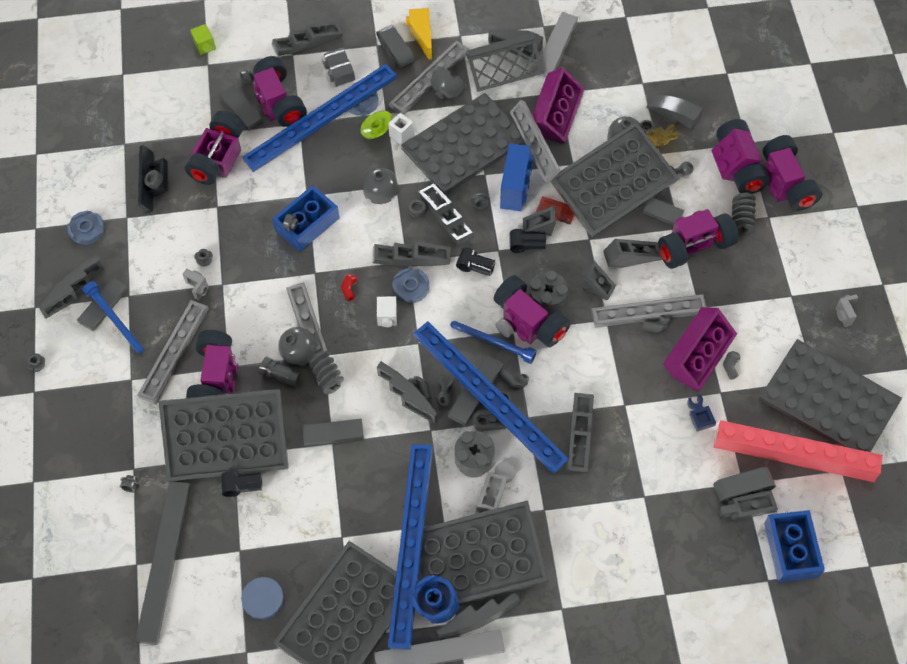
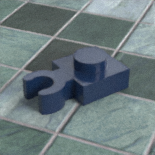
M701 395L697 396L698 403H693L692 399L688 398L687 405L693 410L690 411L689 415L696 431L714 427L716 421L710 407H703V397Z

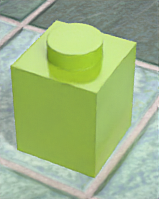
M206 24L190 30L193 42L200 55L216 49L214 38Z

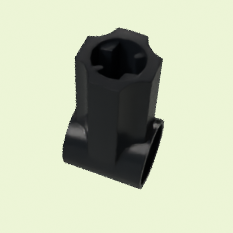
M513 229L509 233L510 251L522 253L526 249H546V233L525 232L523 229Z
M466 247L462 249L456 262V267L463 272H470L472 270L491 276L496 260L480 256L473 249Z
M229 471L221 474L222 495L225 497H235L241 492L262 490L261 472L239 474L238 472Z

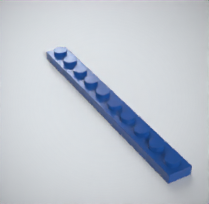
M384 64L242 156L243 161L253 172L397 79L396 74L387 64Z
M429 321L414 332L413 336L553 474L568 461V458Z
M412 444L388 641L389 649L411 650L415 615L412 597L419 579L433 453L432 445Z

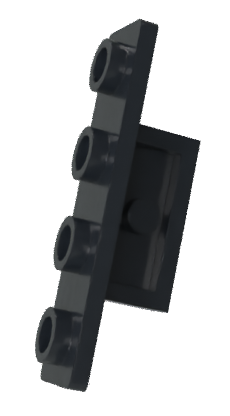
M141 145L139 146L138 205L147 212H152L153 197L167 191L168 161L164 158L154 161V153L146 146ZM152 170H157L163 176L162 183L155 189L149 188L144 183L145 176Z

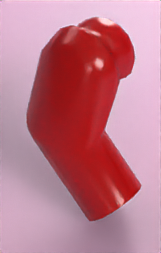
M347 274L341 285V290L347 301L355 299L351 289L352 285L357 282V276L354 274Z

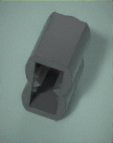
M344 48L324 54L322 63L325 70H329L328 77L330 82H334L335 86H339L355 80L354 70Z

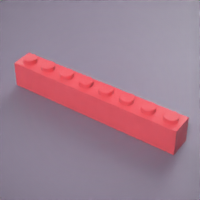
M720 420L717 427L713 447L875 482L881 474L883 456Z

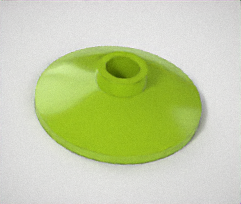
M378 111L367 117L360 129L363 137L374 139L386 133L389 129L388 123L393 120L392 115L387 111Z

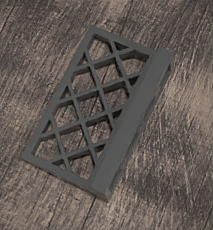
M534 32L465 52L477 92L544 73ZM532 44L533 53L531 57L522 53L525 46ZM509 50L518 53L514 62L505 57ZM496 54L502 58L498 66L489 62L492 55ZM520 55L529 59L525 68L516 63ZM480 59L485 62L481 71L474 67V60ZM503 60L512 64L508 72L499 68ZM530 61L537 64L539 71L532 73L527 70ZM487 64L496 68L492 77L483 73ZM514 65L523 70L519 77L510 74ZM498 70L506 74L502 82L493 79ZM481 75L490 79L487 86L480 87L478 80Z

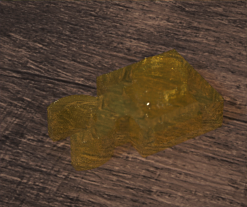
M669 125L666 130L659 127L646 132V135L656 148H660L669 144L670 139H677L679 132L672 133L671 131L674 130L675 126Z

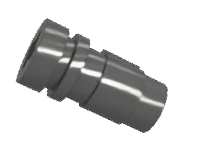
M267 356L261 362L258 371L260 375L267 376L269 379L274 378L293 387L297 386L301 378V373L281 365L279 361H273L272 358Z

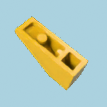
M429 8L409 9V16H406V27H410V34L427 58L432 59Z

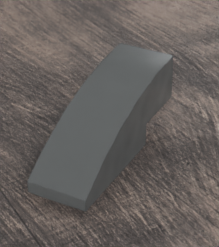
M658 94L646 106L647 109L675 125L677 122H680L691 129L701 118L703 111L702 108L688 101Z

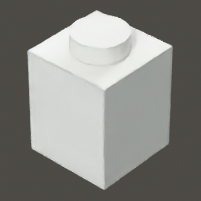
M401 113L388 123L389 136L399 144L405 143L414 135L413 122Z
M396 296L377 297L378 326H397Z

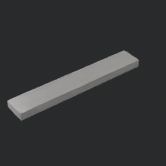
M455 41L389 103V107L398 114L404 115L432 89L431 77L437 67L440 66L451 71L466 57L465 52L470 49Z
M520 100L510 111V114L526 146H531L530 154H534L533 160L543 180L550 183L561 170L528 106L524 101Z
M304 282L287 287L286 290L298 326L309 330L316 337L318 346L316 345L315 352L327 351Z
M700 294L592 308L591 313L594 328L660 320L661 315H667L669 318L697 315L701 307H706L704 295Z
M190 300L137 395L138 398L153 404L158 402L209 310L207 305Z
M500 629L412 645L411 650L390 649L374 652L376 664H443L503 653L505 648Z

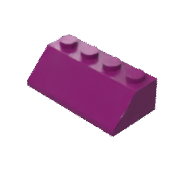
M563 67L547 73L532 113L544 139L559 143H566L585 89Z
M701 307L663 365L673 378L696 391H700L737 333L719 308Z

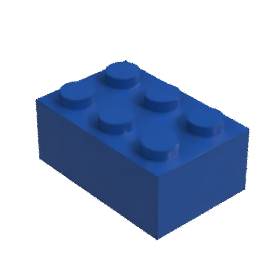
M509 143L500 188V209L521 212L522 205H526L527 190H529L530 175L533 168L534 154H530L531 146Z
M312 185L273 217L272 221L275 231L301 252L334 224L340 216L338 206ZM287 214H295V219H298L297 227L295 230L292 229L288 232L287 229L283 228L284 219Z
M810 510L768 515L764 526L778 583L819 578L825 571Z

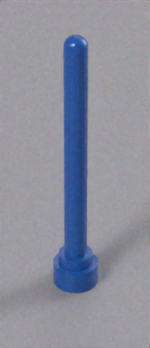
M95 281L88 282L82 288V291L87 297L94 298L134 350L141 354L144 351L143 347L99 294V286Z
M457 321L450 323V326L456 330L520 355L524 362L532 364L535 359L536 349L531 347L523 349Z

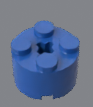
M434 575L427 576L416 585L412 597L413 605L416 611L428 622L433 624L444 623L450 620L459 610L457 591L445 578ZM435 596L438 597V602L434 603Z

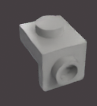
M186 268L183 272L186 284L194 287L192 293L194 298L199 300L208 291L209 286L206 278L198 271H191Z
M857 294L841 297L835 308L838 319L842 321L845 327L851 326L857 317L852 308L858 300Z

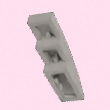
M565 12L561 13L541 56L540 61L544 73L540 74V76L546 77L547 73L557 69L564 56V50L571 39V33L578 21L577 16Z
M491 472L487 473L475 514L499 508L508 477Z

